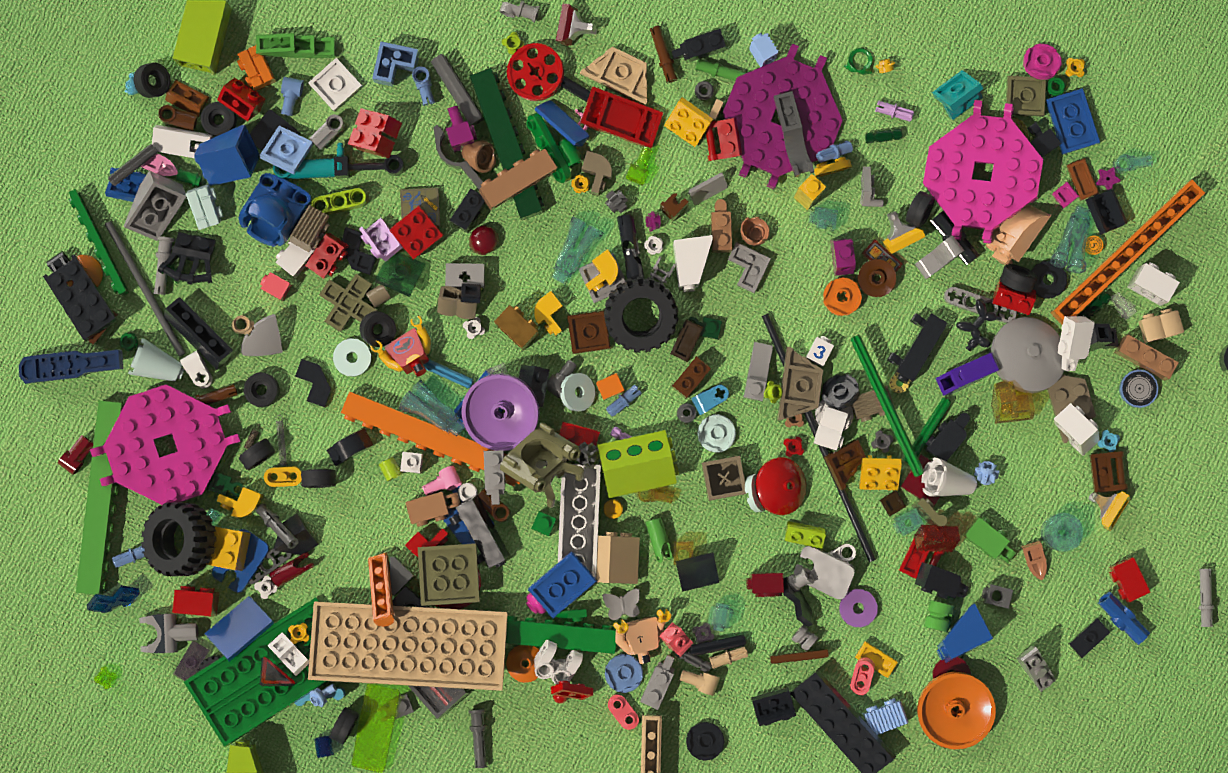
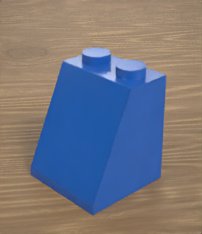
M241 125L199 144L194 154L195 161L199 164L203 177L207 179L210 186L251 178L260 157L245 125Z
M975 604L971 605L937 645L938 656L941 660H945L946 663L993 639Z

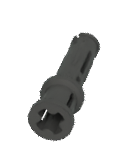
M485 708L468 710V713L471 715V726L469 728L473 732L475 768L487 767Z

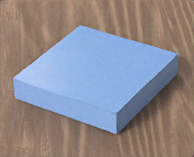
M278 126L261 152L260 159L294 175L312 148L313 142Z

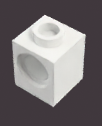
M402 452L400 471L421 474L423 454Z

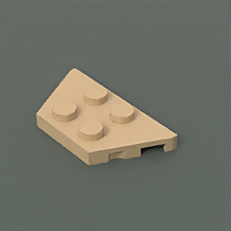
M611 47L602 56L596 58L589 66L580 71V75L646 106V62Z

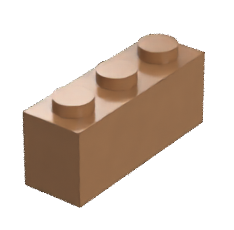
M1130 335L1123 336L1119 347L1114 352L1164 381L1171 378L1179 363Z

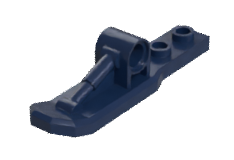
M122 350L94 353L68 351L23 357L19 364V377L25 384L80 378L86 376L87 373L122 370Z

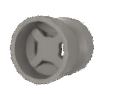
M803 624L791 639L795 643L801 644L803 650L808 651L818 639V636L810 633Z

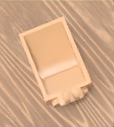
M1028 204L1012 218H1008L993 231L992 243L985 246L994 252L992 257L1001 264H1012L1011 259L1019 262L1052 215Z

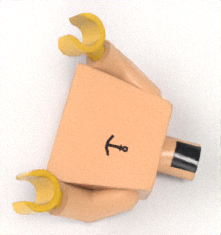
M666 609L664 614L661 610H658V618L645 617L627 623L622 619L621 624L614 623L616 644L629 655L638 654L640 664L651 662L649 651L658 648V643H660L661 639L659 636L663 633L666 622L671 619V613L668 609Z

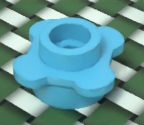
M1104 430L1098 446L1108 449L1109 452H1114L1120 437L1118 434L1114 435L1108 430Z

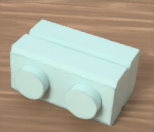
M208 184L186 192L198 230L221 223L223 213L220 206L216 207L214 200L217 199L214 188L210 189Z

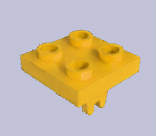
M682 97L664 126L693 147H696L713 118Z
M868 455V458H862L859 489L898 490L902 466L901 459H891V456H887V459L872 458V455Z

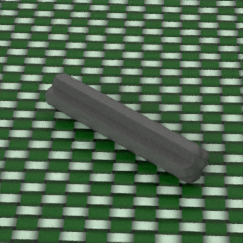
M149 144L108 176L109 182L116 186L157 154V149L154 145Z

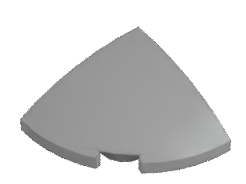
M275 314L269 315L253 325L255 329L252 330L250 336L248 334L245 335L241 346V353L244 356H266L282 353V344Z

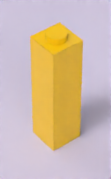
M811 174L798 188L794 198L808 210L820 198L826 186Z

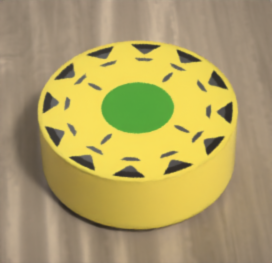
M894 375L890 379L889 386L893 392L903 393L908 389L909 382L904 384L897 379V375Z

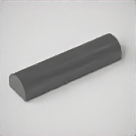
M440 54L435 57L431 64L470 126H475L483 121V115L446 56Z

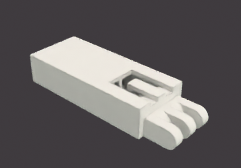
M156 125L153 128L152 145L157 149V152L194 158L199 143H196L195 147H190L191 140L205 142L214 137L211 134Z

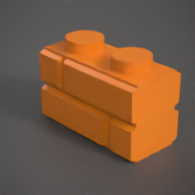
M256 45L238 53L240 59L237 60L241 71L245 70L248 75L245 77L249 88L253 87L255 91H258L276 82L265 56L256 54Z

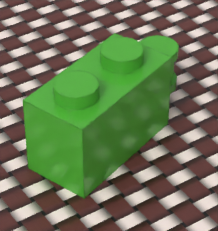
M976 517L963 536L992 559L999 557L1008 564L1016 554L1014 550L1007 546L1010 542L1006 538L1008 535L1001 529L995 530L991 527L993 523L987 518L983 517L981 519ZM1005 548L1008 552L1003 556L1000 553Z

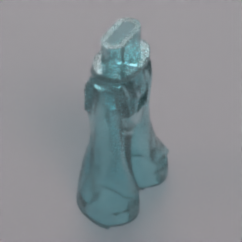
M1076 206L1075 212L1070 215L1062 239L1050 258V263L1053 266L1064 268L1067 265L1066 270L1072 273H1083L1086 271L1085 247L1091 220L1089 218V209ZM1074 241L1073 249H1072V252H1071V255H1070V259H1069V262H1068V257H1069L1070 248H1071L1072 242Z
M572 216L567 237L553 268L555 271L552 278L565 284L568 277H572L571 275L576 272L586 254L603 237L604 233L589 225L580 244L574 251L575 245L587 223Z
M422 380L413 386L412 392L409 390L399 405V409L403 412L419 415L448 434L451 432L458 436L465 428L464 423L460 421L461 418L456 415L453 409L442 403Z

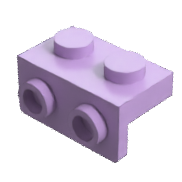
M380 218L369 228L361 227L359 230L363 234L361 235L362 240L367 245H371L372 249L370 251L377 259L380 257L386 262L403 246L389 231L390 228L387 223Z

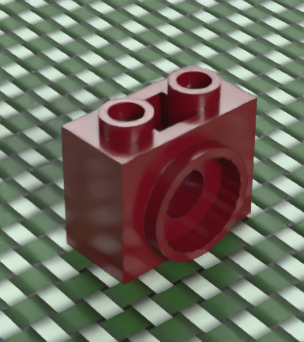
M783 573L750 574V578H746V587L750 590V593L755 594V597L783 596Z

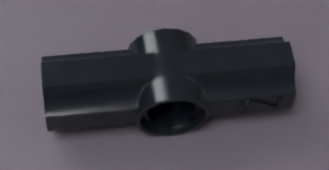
M944 211L930 221L942 236L943 241L952 235L954 224ZM962 230L961 240L957 241L964 251L958 257L967 266L979 254L969 243L966 234Z

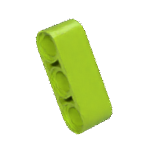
M355 188L316 197L312 201L311 206L316 209L319 202H325L326 207L321 212L331 215L364 207L367 204L368 197L362 189ZM358 193L362 194L363 200L358 203L354 202V196ZM337 198H344V204L341 207L335 206Z

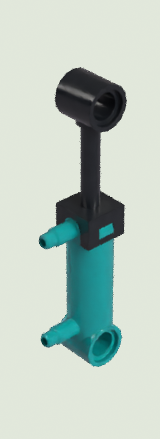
M343 143L337 144V157L330 159H304L294 175L289 172L280 174V168L273 165L275 175L285 180L336 177V179L350 178V171L385 170L391 176H399L405 168L404 162L397 155H390V158H386L384 162L349 163V158L344 156ZM393 161L399 162V167L396 170L389 168L390 163Z

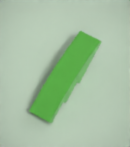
M294 33L256 35V54L291 58H335V38H315L314 35L295 36Z

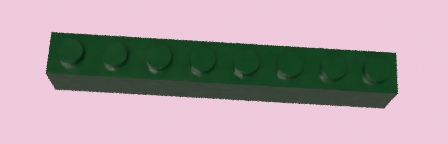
M489 68L470 75V79L503 170L507 169L509 171L514 168V163L521 159L524 160L523 154L526 153L523 144H518L516 139L519 136L516 125H511L510 119L513 117L510 108H505L503 102L506 101L504 91H499L497 83H500L497 72L493 73L492 69ZM537 183L513 197L521 221L543 213L541 209L545 207L541 196L537 197L535 190H538Z

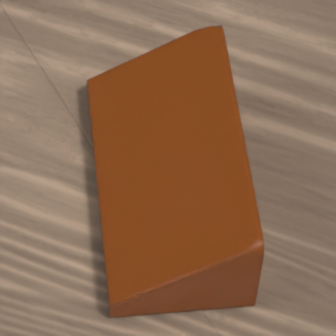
M177 80L168 89L165 98L167 102L186 112L196 114L198 117L209 99L207 95Z

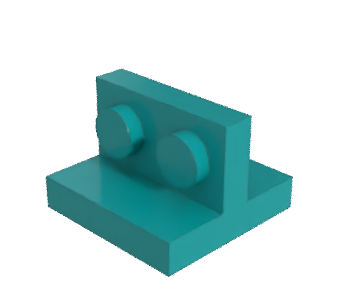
M961 70L934 90L932 94L935 99L943 104L948 116L954 120L973 106L975 100L983 98L980 92L983 90L980 82Z

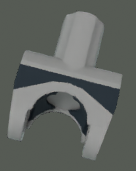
M176 613L157 614L139 618V623H147L157 630L155 642L148 646H140L141 652L174 653L177 652V641L198 640L197 623L176 624Z

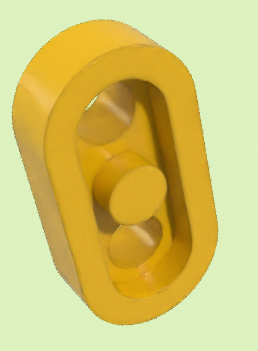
M841 157L835 159V163L827 164V162L817 164V168L814 169L815 177L847 170L852 167L851 161Z
M296 466L271 467L264 473V481L271 487L296 486L302 480V470ZM292 472L297 474L296 479L290 477ZM272 473L277 474L278 478L276 480L271 478Z

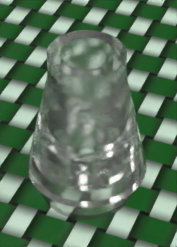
M1120 292L1111 297L1121 318L1128 320L1137 313L1136 305Z

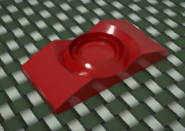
M592 87L580 123L627 142L651 149L663 112Z

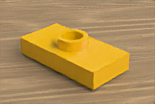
M864 641L855 656L858 660L860 658L871 659L875 664V671L886 678L890 676L898 663L866 641Z

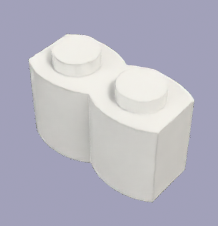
M825 407L813 444L832 450H837V447L841 448L844 437L841 436L842 431L847 429L850 418H847L848 413Z

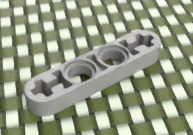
M956 287L948 288L943 296L945 302L949 305L978 314L976 305L974 307L966 305L967 297H973L975 300L981 299L984 304L993 303L992 299ZM952 291H955V295L958 297H961L962 294H965V296L962 299V305L959 304V299L955 298L953 299V301H951L950 296H948V293H952ZM992 304L994 306L993 313L996 314L998 305ZM1001 307L999 311L1005 312L1008 308ZM1008 309L1012 317L1004 319L1005 315L999 313L998 316H1001L1002 320L996 321L1008 323L1015 319L1016 311Z

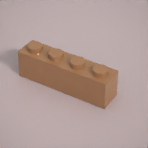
M539 149L535 150L527 160L521 159L513 164L514 168L509 171L504 169L497 174L498 177L496 179H488L481 184L482 187L479 189V193L491 211L556 172L557 167L546 149L542 151Z

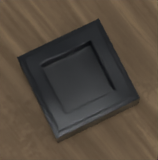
M462 283L461 302L480 303L481 285Z

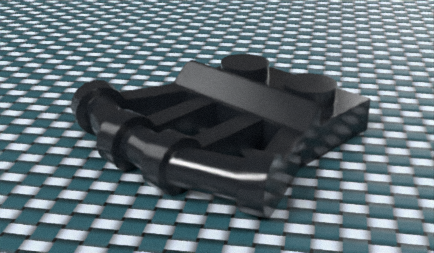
M178 232L172 254L165 262L160 264L158 272L161 274L165 273L173 278L175 282L185 281L190 285L200 282L212 283L210 263L216 246V240ZM180 258L178 269L176 271L171 269L170 266L174 261ZM186 261H194L191 272L184 274ZM205 263L206 274L196 275L199 264Z

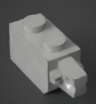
M503 450L484 451L485 490L487 495H491L492 505H500V494H504L505 473L500 470V464L504 458Z
M667 655L664 663L658 662V665L655 666L640 699L641 703L657 710L659 709L674 675L675 669L671 668L674 657Z

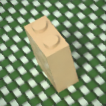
M606 532V536H598L597 582L638 584L640 538L632 537V533H620V537H618L616 532Z

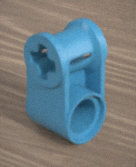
M717 385L708 391L696 395L691 400L699 414L702 415L724 402L728 398L729 392L725 386ZM719 388L725 391L723 399L715 397L716 389Z

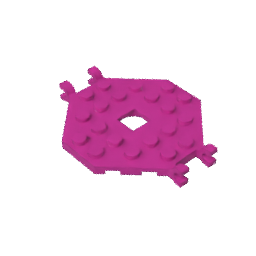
M975 100L973 115L929 146L923 185L935 197L936 202L954 224L952 235L956 240H961L963 227L983 229V243L991 244L993 231L1008 218H1012L1030 202L1032 203L1038 199L1044 160L1013 122V104L1005 103L1004 117L1001 118L982 116L983 102ZM977 162L993 164L991 181L972 179L974 166Z
M168 385L129 396L105 444L90 449L92 457L106 453L113 475L100 479L101 485L104 487L118 483L161 505L168 502H182L203 495L226 448L229 445L241 442L239 434L225 438L219 416L231 413L229 405L214 409ZM172 434L178 452L159 457L154 439Z

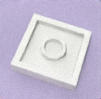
M337 58L308 82L334 112L362 88V85Z

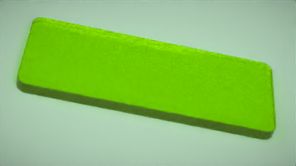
M371 683L366 686L351 761L353 767L377 773L385 771L400 697L398 689Z

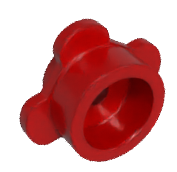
M795 437V439L786 438L783 441V444L786 446L785 455L787 457L804 453L800 437Z

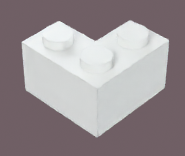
M1070 403L1054 418V423L1068 437L1069 443L1084 456L1100 441L1098 425L1092 419L1088 420L1084 417L1085 413L1080 407H1074Z

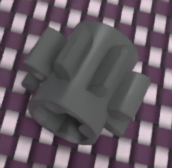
M611 190L606 195L608 200L605 204L613 213L617 210L622 213L628 208L625 205L628 199L620 190L616 193Z
M583 442L579 445L581 454L577 461L582 466L585 464L589 467L592 466L599 459V456H597L599 450L593 443L587 445L586 442Z

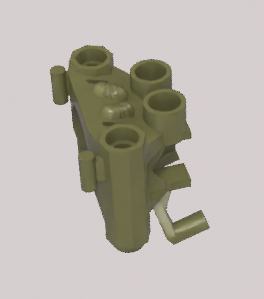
M541 423L539 428L532 431L508 455L504 456L500 464L502 472L535 493L545 492L547 498L546 505L549 508H552L555 503V494L551 486L555 476L559 479L567 472L576 475L575 479L577 481H582L584 469L581 466L566 463L567 459L571 461L579 458L581 454L579 447L554 432V429L545 423Z

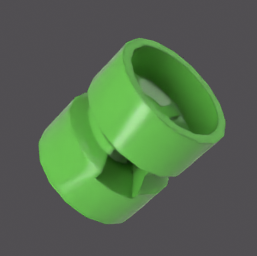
M930 600L928 607L930 615L926 616L924 627L948 633L951 623L948 619L952 617L955 606Z

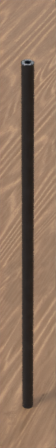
M769 314L763 315L764 324L784 367L786 352ZM808 411L804 415L815 438L818 426L812 412ZM818 445L823 458L830 454L828 448ZM831 474L870 563L876 560L867 537L846 490L838 489Z

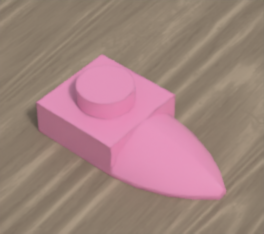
M155 154L140 166L161 176H174L178 174L174 164L160 154Z

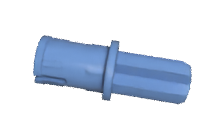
M845 141L838 145L832 144L829 148L819 151L816 154V158L821 163L830 159H838L841 155L851 153L853 146L850 141Z
M633 385L624 394L618 395L619 398L606 408L607 412L612 417L615 416L626 406L629 407V403L642 393Z
M142 546L135 549L130 548L129 551L114 556L112 558L115 567H120L130 562L136 563V560L145 557L143 554L145 550Z

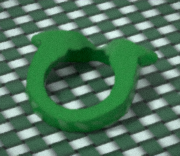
M854 49L850 52L847 65H844V67L853 73L858 72L861 75L872 74V55L866 49ZM859 52L864 53L868 58L867 64L861 70H857L853 63V56Z

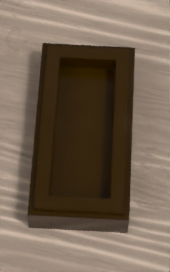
M686 319L670 354L688 362L703 326Z

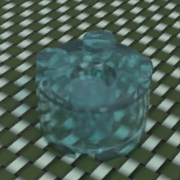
M1069 513L1053 514L1041 526L1043 542L1054 551L1065 552L1078 547L1083 537V527L1080 520ZM1063 527L1065 535L1058 534V530H1062Z

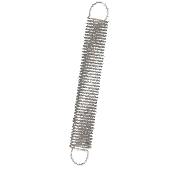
M276 421L277 434L280 425H283L278 449L279 461L282 453L285 452L283 466H287L283 421Z

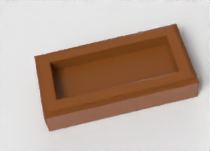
M1085 158L1066 166L1080 201L1099 194Z

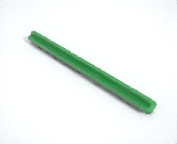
M860 335L852 337L851 342L908 464L914 476L918 477L924 474V470Z

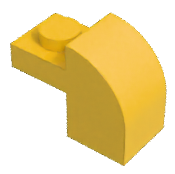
M607 249L592 260L593 265L600 274L585 284L589 292L593 290L595 292L599 291L605 286L603 284L605 281L611 287L617 279L618 266Z
M552 291L537 302L534 316L538 326L545 322L546 325L544 327L550 335L554 333L555 336H558L562 333V330L551 316L561 310L563 306Z
M243 487L238 500L219 494L217 502H220V507L231 511L234 508L231 516L247 517L256 511L263 494Z

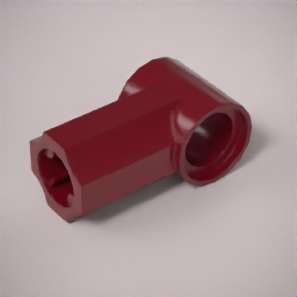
M81 435L71 449L67 450L60 457L57 463L71 475L76 474L82 467L83 460L90 453V449H93L94 443Z

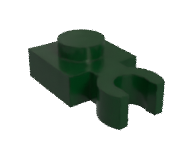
M689 317L690 321L703 326L700 334L701 337L718 340L722 321L703 317L702 322H699L697 318Z
M214 472L207 490L225 496L230 491L233 496L239 497L240 494L235 492V487H244V484L240 482L231 483L232 477Z

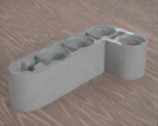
M952 235L915 263V266L924 278L927 279L960 255L964 249Z

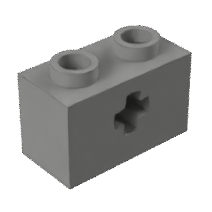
M446 263L445 286L461 290V285L464 282L460 277L467 273L470 280L467 279L465 284H480L481 289H485L484 264Z

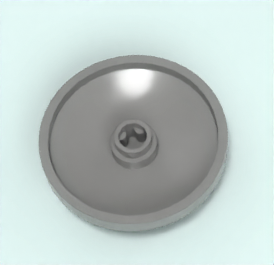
M1022 317L1005 324L996 333L991 345V353L993 352L1000 368L997 371L998 376L1008 386L1020 392L1037 393L1050 388L1060 379L1064 372L1062 369V355L1058 354V344L1060 342L1058 333L1047 323L1035 318Z

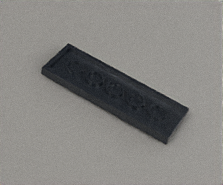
M816 670L790 692L793 698L861 773H877L896 758L895 754L819 670Z

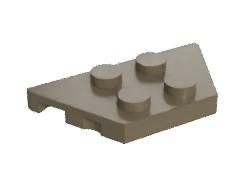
M791 347L786 349L781 386L782 397L779 401L777 416L778 421L817 409L819 406L823 370L817 365L812 364L804 356L799 355Z
M1062 375L1054 385L1047 389L1055 417L1070 403L1074 407H1080L1085 413L1083 416L1088 420L1096 416L1085 379ZM1059 429L1062 443H1067L1069 441L1068 437Z

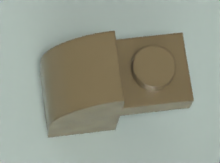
M587 151L582 172L595 175L591 194L599 196V192H603L606 181L603 179L611 180L612 178L611 165L604 156Z

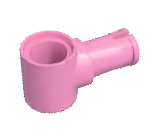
M449 466L439 471L437 479L423 485L422 489L425 495L428 496L441 489H446V491L453 490L459 487L462 482L455 467Z

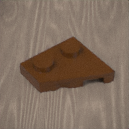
M853 440L824 457L839 490L846 488V483L851 476H854L857 467L862 464V458H866L859 440Z

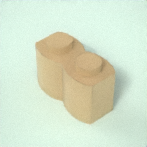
M1172 308L1161 311V315L1154 316V313L1142 316L1143 320L1138 321L1144 343L1184 333L1178 310L1173 311Z

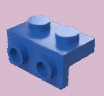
M111 167V169H110V175H111L112 173H114V172H115L117 169H119V168H112V167ZM132 172L116 186L108 182L105 195L133 202L146 174Z

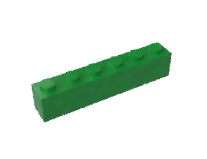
M508 616L506 643L542 647L544 642L549 640L557 643V648L615 654L616 630H613L614 626L602 625V628H594L595 624L583 623V627L575 626V622L564 621V624L561 625L556 624V620L545 619L544 623L537 622V618L525 617V621L517 620V616Z

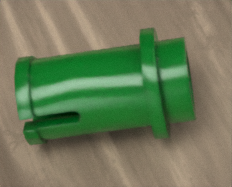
M179 169L176 180L192 184L193 187H199L202 175H199L198 172L195 174Z

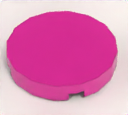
M1036 44L1026 51L1023 58V66L1031 77L1047 80L1058 74L1062 65V58L1054 47L1047 44Z

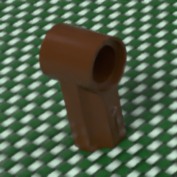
M164 105L158 111L159 118L165 125H173L190 131H194L198 119L196 114L175 109L170 105ZM166 111L173 112V116L170 119L163 118V114Z
M485 489L478 494L485 510L499 522L509 520L511 511L504 503L500 501V505H492L491 495H487ZM498 509H506L507 513L504 518L497 517Z

